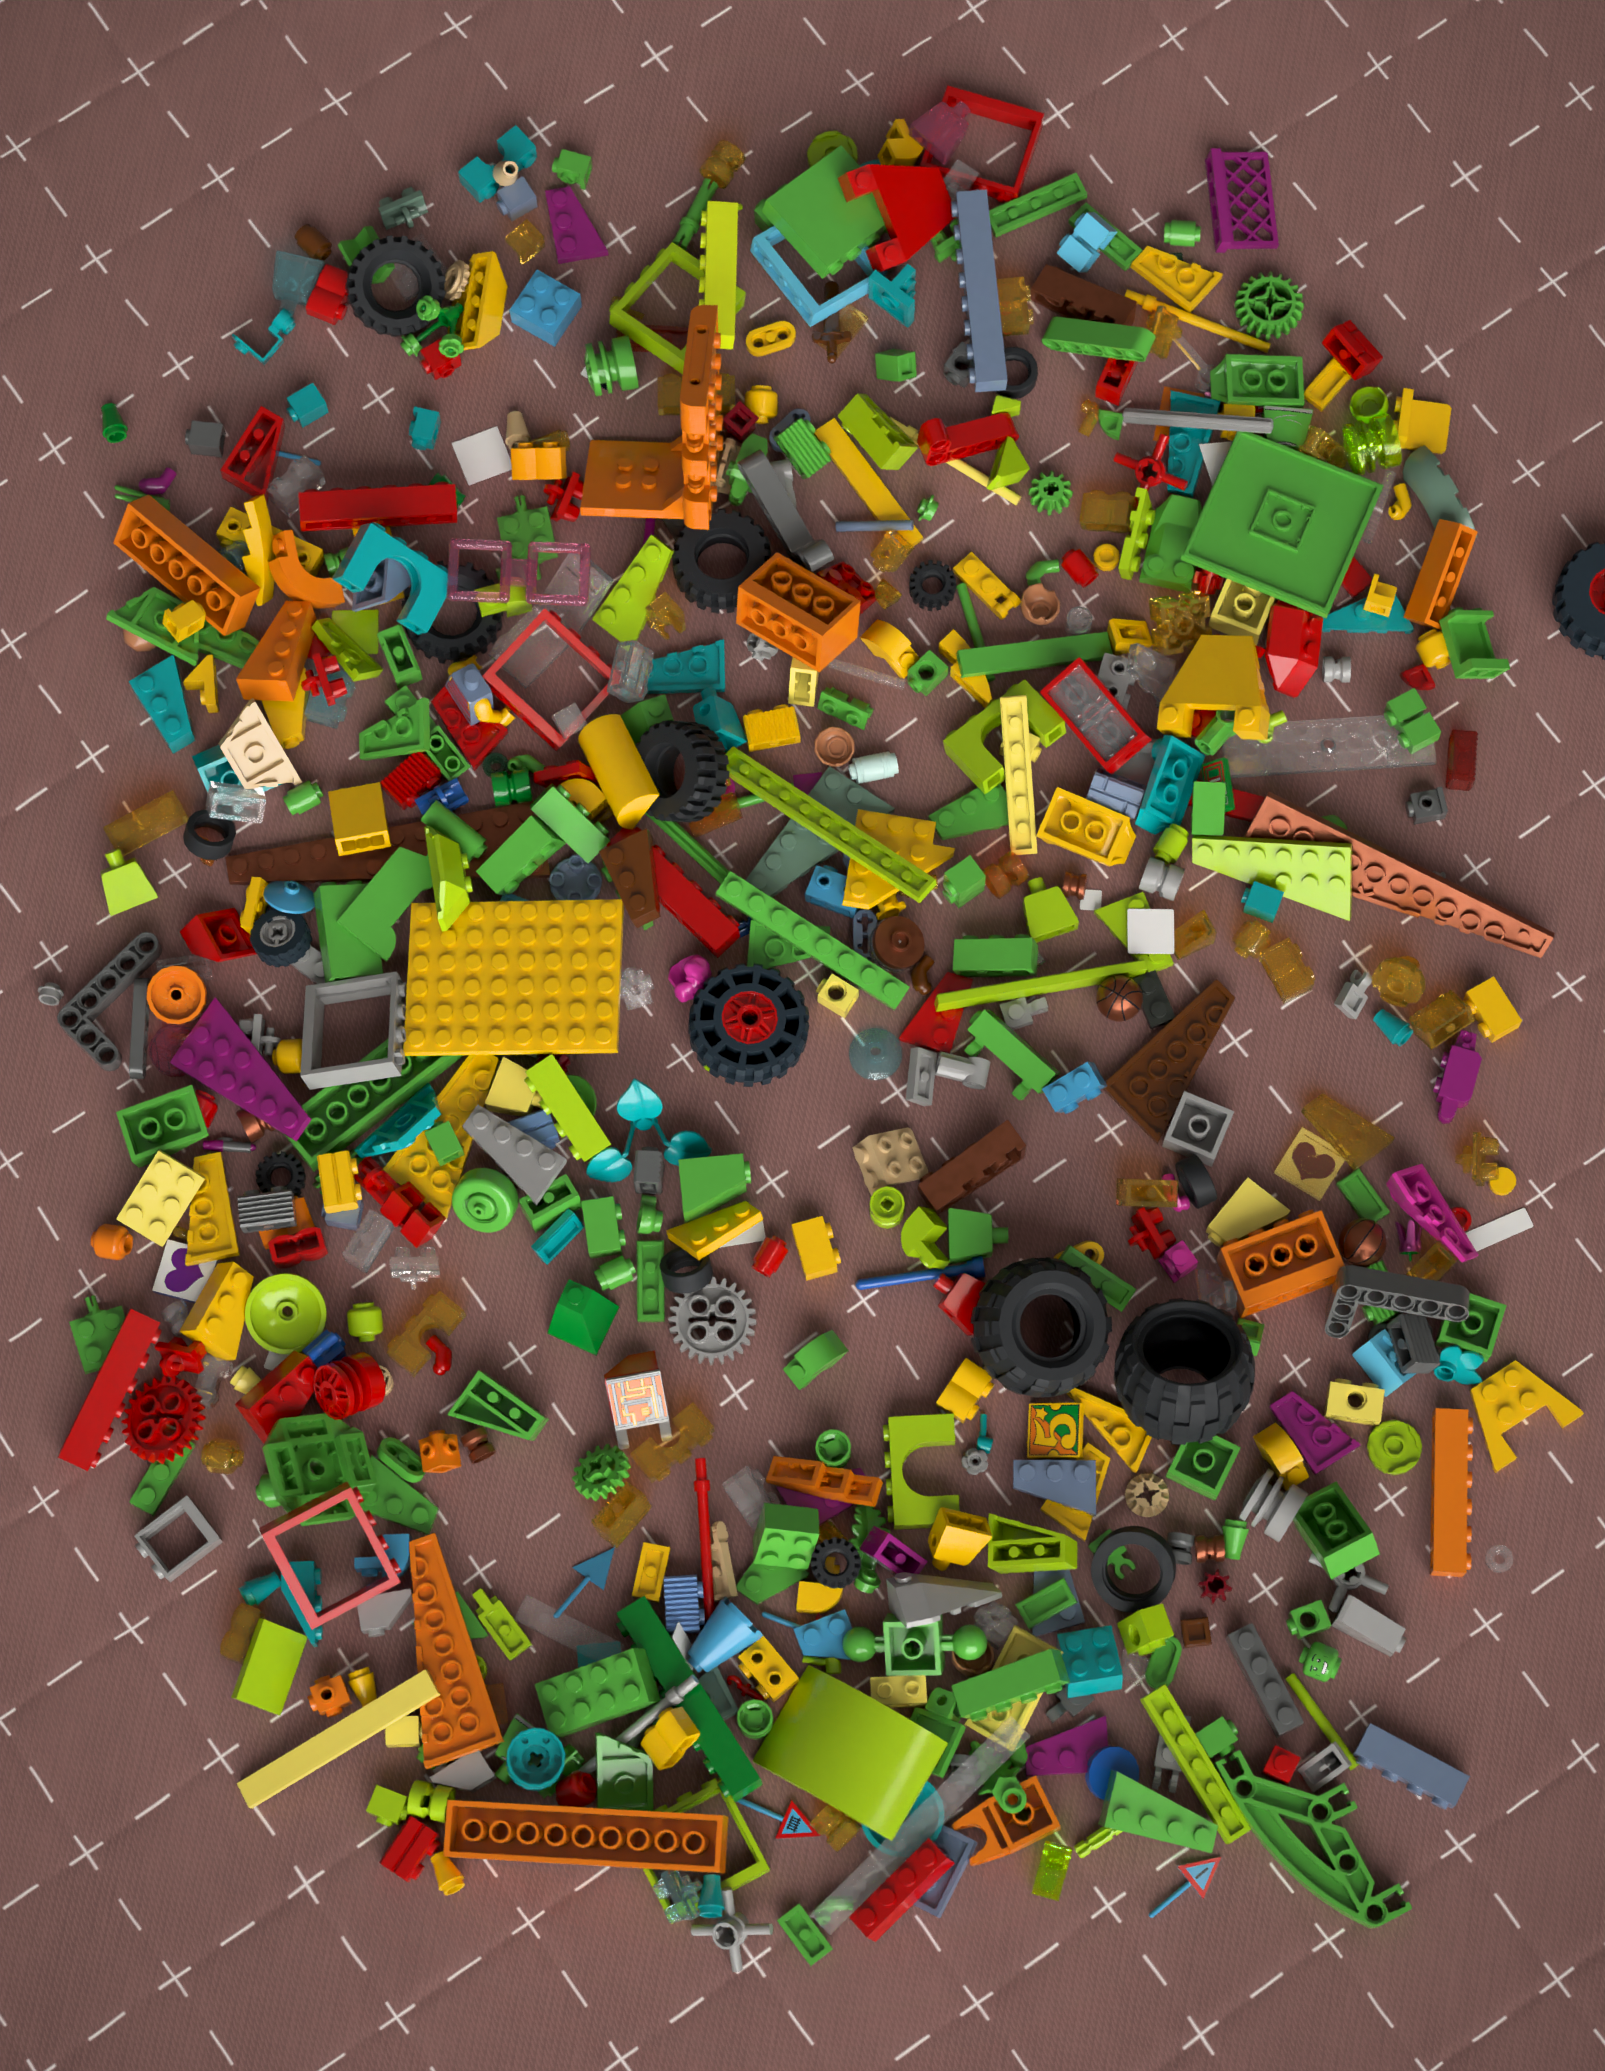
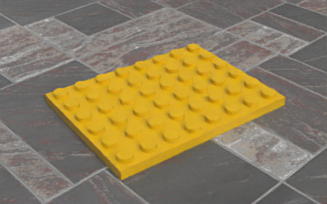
M622 899L470 902L452 926L443 932L437 918L436 903H411L404 1027L406 1041L403 1045L405 1056L618 1053L624 914Z

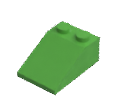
M193 1085L116 1112L131 1160L138 1168L150 1164L159 1149L168 1155H172L209 1136Z

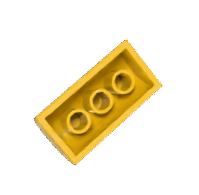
M619 714L604 715L594 719L581 730L578 742L618 824L623 828L633 829L660 794Z

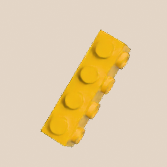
M230 507L216 532L220 545L223 548L232 552L237 550L243 553V556L250 552L243 532L245 528L251 525L248 514ZM272 526L273 536L282 531ZM294 536L298 559L302 567L309 574L316 577L325 560L323 549Z

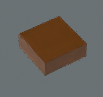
M1208 1617L1180 1621L1184 1649L1212 1645Z

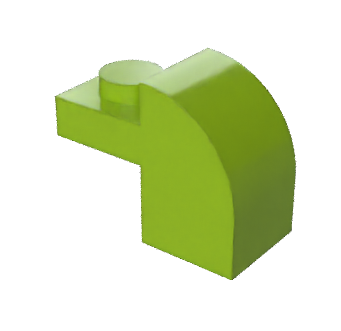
M522 578L499 579L500 583L474 590L482 617L505 611L508 618L532 611L531 599L525 580Z
M918 1206L902 1228L901 1244L907 1256L919 1258L930 1269L944 1270L950 1261L936 1246L935 1242L948 1227L933 1209Z

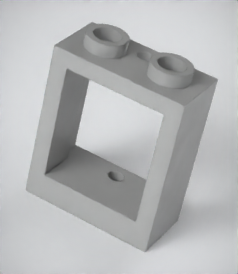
M185 1496L134 1535L138 1541L135 1545L137 1550L144 1558L149 1555L155 1563L151 1566L160 1580L165 1577L170 1583L223 1543L188 1496ZM186 1512L208 1541L169 1570L148 1540Z

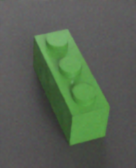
M551 783L530 805V809L580 857L589 863L610 842L607 836L609 830L600 821L594 823L588 817L590 812L581 803L575 805L569 799L571 794L561 784L556 787Z
M1019 934L1015 935L1014 938L990 935L988 939H979L977 936L967 935L963 936V939H954L953 971L957 975L964 977L1037 976L1038 944L1029 935Z

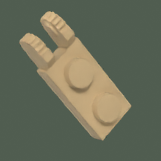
M722 1521L714 1522L710 1526L715 1602L721 1601L725 1596L727 1598L738 1596L728 1542H726L728 1531H726V1525Z

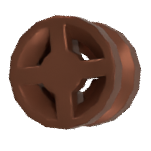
M1066 871L1062 891L1065 898L1076 896L1077 899L1084 900L1087 874L1074 875L1072 872Z

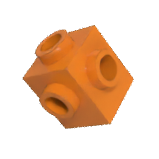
M435 1430L429 1432L428 1437L418 1440L423 1472L445 1473L461 1467L457 1434H445V1430Z
M330 1675L321 1677L314 1681V1686L309 1687L312 1693L307 1696L313 1712L318 1710L321 1716L334 1717L343 1712L342 1708L353 1704L341 1675L330 1678ZM332 1693V1697L325 1700L326 1695Z

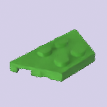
M152 587L143 592L142 596L134 597L127 601L126 605L122 608L108 612L106 620L194 666L197 664L199 631L178 643L163 625L164 611L169 608L172 612L177 605L184 602Z
M600 1732L595 1733L596 1808L653 1811V1763L648 1754L643 1750Z

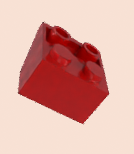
M844 561L816 574L860 600L859 616L880 596L870 583L864 581L855 573L854 568Z

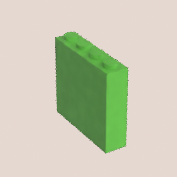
M842 146L836 148L766 199L761 211L822 279L828 274H836L843 267L844 262L848 259L850 261L855 260L861 254L863 248L866 246L871 248L880 240L882 234L885 232L888 234L873 193L846 202L837 178L846 172L860 168V166Z

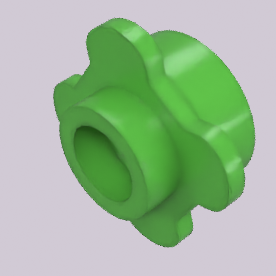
M931 494L929 498L921 500L916 511L920 513L918 521H921L922 518L930 521L934 516L939 504L933 500L934 495Z

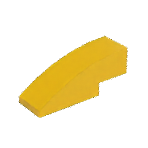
M953 629L939 643V653L953 665L950 669V676L986 709L987 705L992 701L987 678L985 675L961 678L956 653L958 650L971 648Z

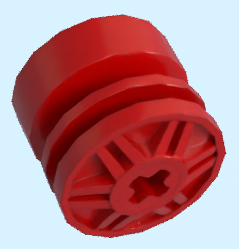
M357 1352L343 1357L341 1360L321 1365L316 1370L313 1378L316 1399L321 1409L334 1420H342L348 1416L355 1415L359 1411L376 1407L383 1402L385 1396L383 1372L374 1358L365 1352Z

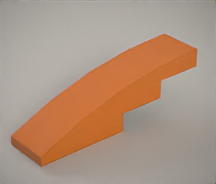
M773 1456L766 1481L770 1484L797 1492L872 1507L876 1506L883 1484L879 1477L855 1475L851 1469L826 1467L822 1461Z

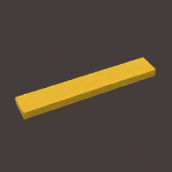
M835 418L816 429L815 437L819 442L822 440L827 444L831 451L829 456L877 521L910 520ZM915 525L913 530L885 531L901 554L923 541V536Z

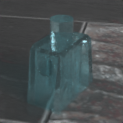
M281 251L276 252L272 290L275 299L282 301L279 309L280 312L285 308L294 315L297 304L306 306L325 266L324 261Z

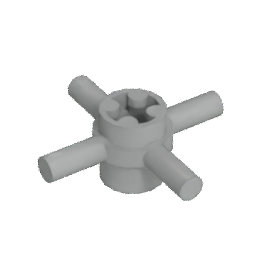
M1312 1552L1308 1562L1322 1567ZM1363 1564L1352 1568V1570L1355 1569L1357 1574L1352 1576L1349 1581L1344 1579L1345 1573L1333 1578L1337 1588L1328 1610L1334 1613L1339 1612L1347 1590H1353L1363 1585L1385 1595L1389 1585L1365 1575V1568Z
M725 1887L722 1888L725 1906L724 1915L718 1919L716 1924L692 1925L691 1934L692 1936H712L713 1941L718 1947L726 1950L729 1949L732 1972H740L743 1970L740 1944L747 1939L748 1935H772L773 1925L772 1923L750 1924L745 1915L735 1912L732 1888Z

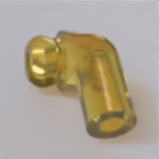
M1086 399L1080 408L1082 412L1086 413V416L1078 432L1089 437L1098 421L1099 406L1095 401L1091 402L1089 399Z

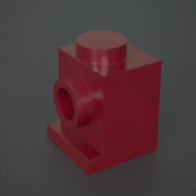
M739 401L723 418V428L742 444L755 430V423L759 417Z

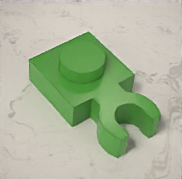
M1110 1529L1088 1545L1093 1554H1095L1102 1540L1112 1532ZM1124 1545L1114 1550L1107 1562V1567L1110 1564L1114 1566L1115 1576L1120 1580L1124 1579V1575L1120 1572L1121 1566L1126 1565L1131 1571L1135 1570L1134 1563L1130 1559L1122 1557L1127 1551Z

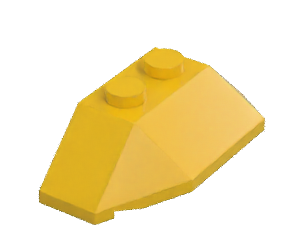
M493 251L472 255L469 260L470 276L468 277L465 291L461 293L459 299L452 301V306L460 303L464 307V311L460 314L459 319H457L458 322L455 334L462 339L464 350L481 348L500 335L507 284L497 255Z

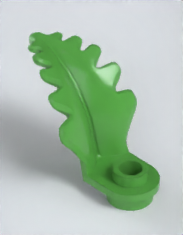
M856 1504L855 1511L857 1513L854 1514V1518L858 1524H853L851 1527L856 1538L848 1541L855 1546L861 1558V1570L858 1577L855 1578L854 1586L862 1592L873 1593L881 1583L875 1572V1567L878 1563L862 1552L859 1547L873 1526L889 1534L890 1530L880 1527L886 1523V1518L878 1517L881 1514L880 1510H873L874 1507Z
M972 1741L970 1743L972 1749L968 1754L977 1757V1768L973 1770V1775H981L975 1781V1786L984 1785L978 1791V1794L983 1795L991 1792L1005 1812H1020L1025 1807L1027 1801L1026 1794L1015 1777L1020 1767L1017 1766L1009 1769L1012 1765L1011 1760L1000 1763L1003 1758L1002 1753L994 1756L995 1749L993 1747L986 1750L985 1743L979 1744L977 1741ZM1010 1794H1015L1018 1798L1017 1803L1014 1805L1009 1804L1007 1801V1797Z

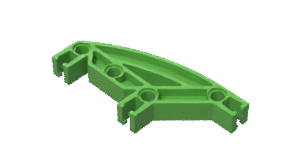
M1240 1750L1229 1756L1230 1761L1236 1759L1242 1775L1235 1779H1231L1223 1767L1227 1763L1225 1758L1215 1762V1769L1251 1827L1253 1834L1271 1856L1295 1880L1317 1898L1367 1928L1380 1927L1413 1909L1409 1902L1403 1901L1400 1903L1401 1909L1391 1913L1387 1911L1383 1899L1392 1893H1395V1895L1404 1893L1399 1883L1371 1897L1375 1883L1347 1830L1332 1824V1822L1358 1808L1354 1801L1346 1802V1808L1334 1812L1331 1804L1328 1802V1799L1339 1792L1340 1794L1344 1793V1795L1349 1793L1345 1783L1317 1796L1254 1776ZM1238 1782L1248 1783L1251 1789L1249 1795L1242 1796L1236 1791V1784ZM1316 1805L1322 1806L1326 1811L1325 1819L1317 1820L1314 1818L1312 1808ZM1281 1817L1309 1826L1330 1867L1323 1863L1295 1836ZM1346 1855L1353 1860L1351 1870L1341 1868L1339 1864L1341 1856ZM1369 1906H1375L1380 1910L1381 1915L1378 1921H1372L1367 1917L1366 1911Z

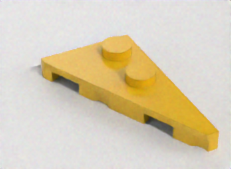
M1076 1388L1067 1393L1074 1403L1084 1404V1415L1132 1472L1137 1473L1152 1438L1146 1434L1147 1431L1142 1427H1136L1128 1418L1124 1409Z

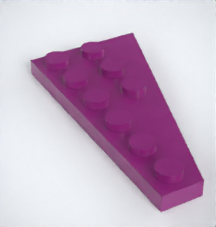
M215 997L170 1063L297 1142L312 1119L289 1092L221 1002Z

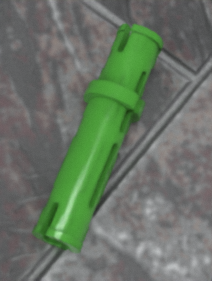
M705 178L686 217H683L680 221L681 227L672 240L676 245H679L680 241L683 240L680 248L685 251L693 234L697 233L700 228L701 211L707 209V201H711L715 191L718 189V184L713 181L710 189H707L711 179Z

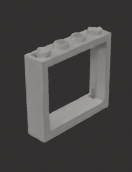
M397 972L306 986L300 1076L309 1090L401 1076L402 1065L405 1064L403 1042L406 1041L404 1020L407 983L402 981ZM391 995L388 1058L321 1068L324 1006Z

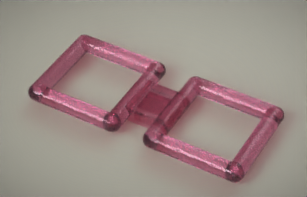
M451 539L449 542L447 598L450 601L507 603L510 600V586L526 587V602L529 604L586 606L589 602L591 547L589 544L530 542L527 559H512V543L510 541ZM459 549L501 551L500 592L458 591ZM538 552L580 554L578 595L536 594Z

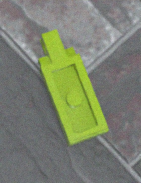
M481 1588L472 1594L480 1605L475 1610L478 1614L477 1617L510 1661L533 1645L501 1600L496 1596L490 1599Z

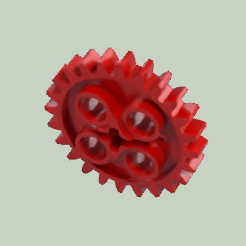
M163 1376L162 1381L153 1378L152 1386L144 1383V1392L135 1391L138 1398L136 1400H128L132 1408L124 1409V1412L129 1417L122 1420V1423L128 1426L122 1433L127 1436L124 1442L131 1446L129 1450L143 1460L151 1463L158 1461L161 1464H164L166 1458L173 1462L175 1453L183 1457L184 1447L191 1450V1439L199 1440L195 1432L204 1429L198 1423L206 1419L204 1415L199 1413L205 1409V1406L200 1403L202 1396L196 1393L197 1389L184 1379L180 1380L176 1376L170 1379L167 1376Z

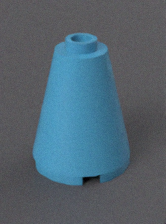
M725 1596L719 1602L689 1649L688 1654L691 1658L687 1661L698 1672L703 1669L707 1673L758 1641L763 1634Z

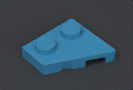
M845 1609L793 1629L803 1656L851 1660L845 1655L842 1648L844 1635L852 1629Z

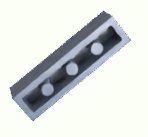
M1371 1723L1366 1727L1353 1753V1756L1358 1758L1356 1762L1359 1765L1370 1770L1372 1767H1375L1382 1771L1381 1776L1393 1783H1396L1397 1780L1407 1785L1406 1789L1417 1796H1421L1423 1793L1431 1797V1803L1444 1810L1447 1807L1452 1809L1456 1806L1470 1778L1467 1774Z

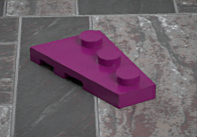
M571 187L546 190L545 195L558 264L608 256L607 248Z
M1106 1716L1027 1746L1026 1777L1087 1773L1089 1758L1095 1751L1108 1746Z

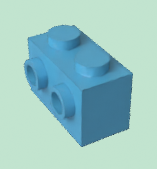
M816 865L805 892V901L852 919L859 909L842 905L847 876L839 874L838 870L831 866L824 865L820 867Z
M1086 1062L1042 1090L1055 1112L1068 1114L1079 1107L1078 1103L1087 1098L1089 1101L1102 1093L1101 1089L1105 1088L1107 1084L1095 1063Z

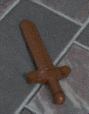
M829 281L825 284L824 303L839 294L837 282ZM839 311L824 319V332L812 334V341L814 343L827 345V361L831 364L837 360V345L852 340L850 331L840 332Z

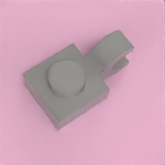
M1354 970L1350 976L1351 982L1344 984L1334 1005L1348 1018L1357 1019L1368 999L1364 992L1371 984L1373 977L1366 971L1362 975L1358 970Z
M1025 997L999 1005L1005 1024L1012 1030L1033 1024L1031 1016L1048 1011L1045 997L1036 999L1027 1004Z

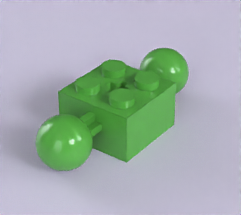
M887 1613L883 1621L884 1636H875L866 1627H854L844 1635L842 1648L845 1655L855 1662H864L871 1659L876 1652H885L886 1676L942 1675L945 1668V1651H954L964 1660H975L986 1651L987 1637L981 1628L970 1624L961 1626L954 1634L944 1635L942 1614L940 1615V1621L906 1628L893 1613ZM910 1641H916L919 1646L917 1648L914 1647V1644Z

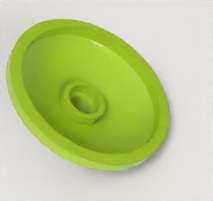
M279 1273L262 1280L250 1293L245 1306V1321L253 1339L263 1348L278 1354H291L293 1351L301 1352L321 1335L327 1319L326 1303L320 1290L308 1279L292 1273ZM285 1306L292 1308L293 1313L291 1315H286L283 1312Z

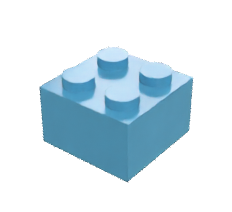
M536 270L510 308L511 322L555 347L581 309V295L543 272Z

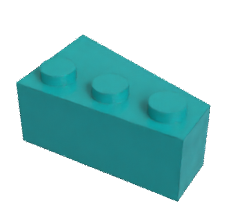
M174 654L129 681L134 694L173 754L196 741L179 667Z

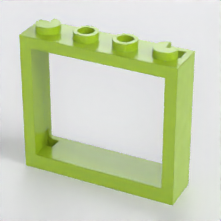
M672 242L666 249L662 248L658 252L655 262L651 266L647 265L642 270L640 278L636 283L632 282L629 284L624 296L620 300L617 299L613 302L609 309V324L626 336L628 335L633 341L683 374L686 346L682 350L678 349L626 313L671 262L698 280L700 277H704V270H699L700 261ZM736 286L735 316L744 307L746 292Z
M715 1778L702 1784L703 1790L693 1795L691 1791L676 1799L677 1804L670 1808L667 1805H663L654 1811L684 1813L720 1793L756 1861L754 1865L720 1882L721 1889L731 1887L732 1891L768 1873L770 1868L736 1803H734L731 1796L724 1797L717 1785L721 1781L717 1782ZM643 1869L671 1924L699 1910L697 1905L700 1894L672 1908L653 1869Z

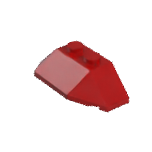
M1279 599L1270 607L1265 658L1269 673L1274 681L1272 683L1274 690L1296 698L1318 668L1323 617Z

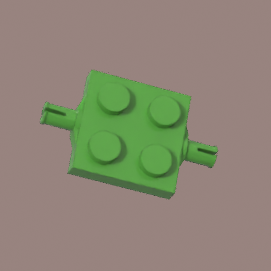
M520 495V499L516 496L514 500L517 512L497 518L507 568L511 567L513 563L520 561L522 566L529 567L531 581H536L535 574L537 580H540L542 577L539 564L545 560L558 558L549 509L547 506L533 510L527 509L525 496Z
M95 1295L91 1296L93 1306L89 1297L84 1299L89 1314L69 1322L85 1375L100 1370L125 1319L122 1306L100 1310Z

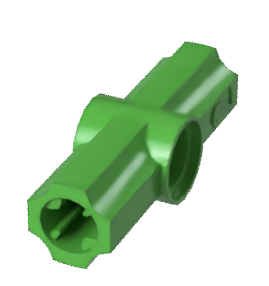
M1216 711V716L1195 739V745L1198 746L1201 752L1206 755H1214L1229 737L1236 734L1233 731L1235 711Z

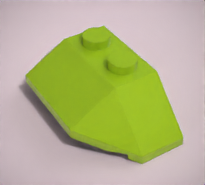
M426 826L424 830L437 918L443 932L452 926L470 903L469 892H473L471 877L466 876L465 869H469L470 866L467 853H462L457 842L434 828Z

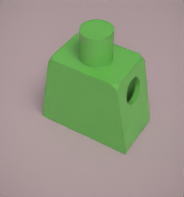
M948 1208L949 1264L967 1262L972 1260V1257L978 1256L983 1258L992 1257V1244L1008 1243V1227H992L991 1214Z

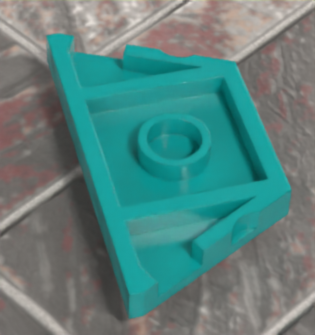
M427 1083L354 1149L359 1158L407 1148L415 1142L416 1137L422 1131L434 1125L435 1120L441 1115L436 1092L430 1083Z

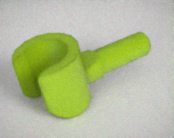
M803 1656V1663L826 1666V1674L841 1673V1662L836 1658L819 1659Z

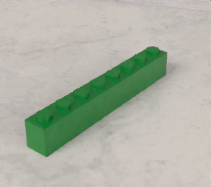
M645 1596L616 1613L619 1622L616 1623L617 1628L624 1638L629 1635L634 1643L630 1648L646 1650L655 1682L658 1681L662 1687V1690L659 1691L662 1699L666 1697L665 1693L673 1686L678 1687L691 1675L695 1676ZM699 1682L697 1686L684 1695L685 1699L677 1706H674V1708L683 1707L700 1731L698 1739L692 1746L696 1752L699 1750L703 1752L706 1757L703 1763L711 1775L717 1774L721 1781L717 1785L725 1798L731 1796L735 1803L762 1786L763 1783Z

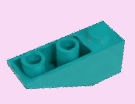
M314 1561L289 1562L315 1612L321 1611L322 1596L317 1595V1585L322 1584L321 1568H317V1564ZM281 1573V1590L313 1647H318V1640L323 1638V1627L320 1625L311 1630Z

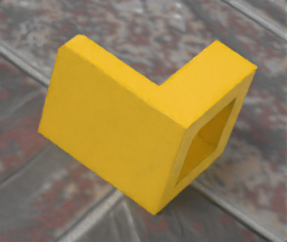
M1374 573L1363 610L1389 617L1397 588L1378 582L1379 574Z

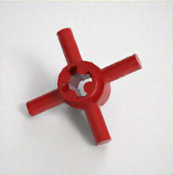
M1160 433L1151 456L1143 457L1138 461L1117 452L1114 457V462L1135 470L1136 479L1140 483L1139 488L1149 491L1150 487L1158 486L1164 482L1184 491L1188 485L1187 480L1167 473V466L1161 458L1170 436ZM1149 463L1153 464L1152 469L1157 472L1155 477H1146L1145 475ZM1135 497L1132 506L1138 508L1139 501Z

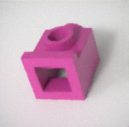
M1183 1240L1165 1251L1163 1258L1158 1261L1173 1283L1196 1269L1198 1260Z

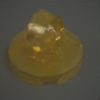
M1410 956L1386 958L1378 964L1372 975V985L1374 989L1377 987L1381 993V999L1394 1006L1407 1007L1409 1003L1418 1002L1426 988L1425 978L1419 969V961Z

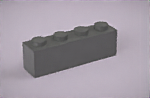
M1253 1623L1228 1634L1225 1640L1275 1737L1278 1738L1302 1726L1304 1721Z

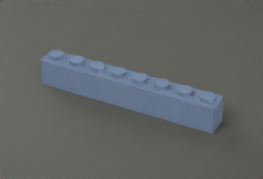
M987 189L956 192L955 201L951 202V215L957 218V225H953L954 241L959 240L960 249H956V262L962 265V272L958 273L959 288H964L965 296H961L962 312H967V320L963 321L964 335H969L970 344H966L967 360L972 359V368L968 370L969 383H974L975 392L1006 390L1007 371Z

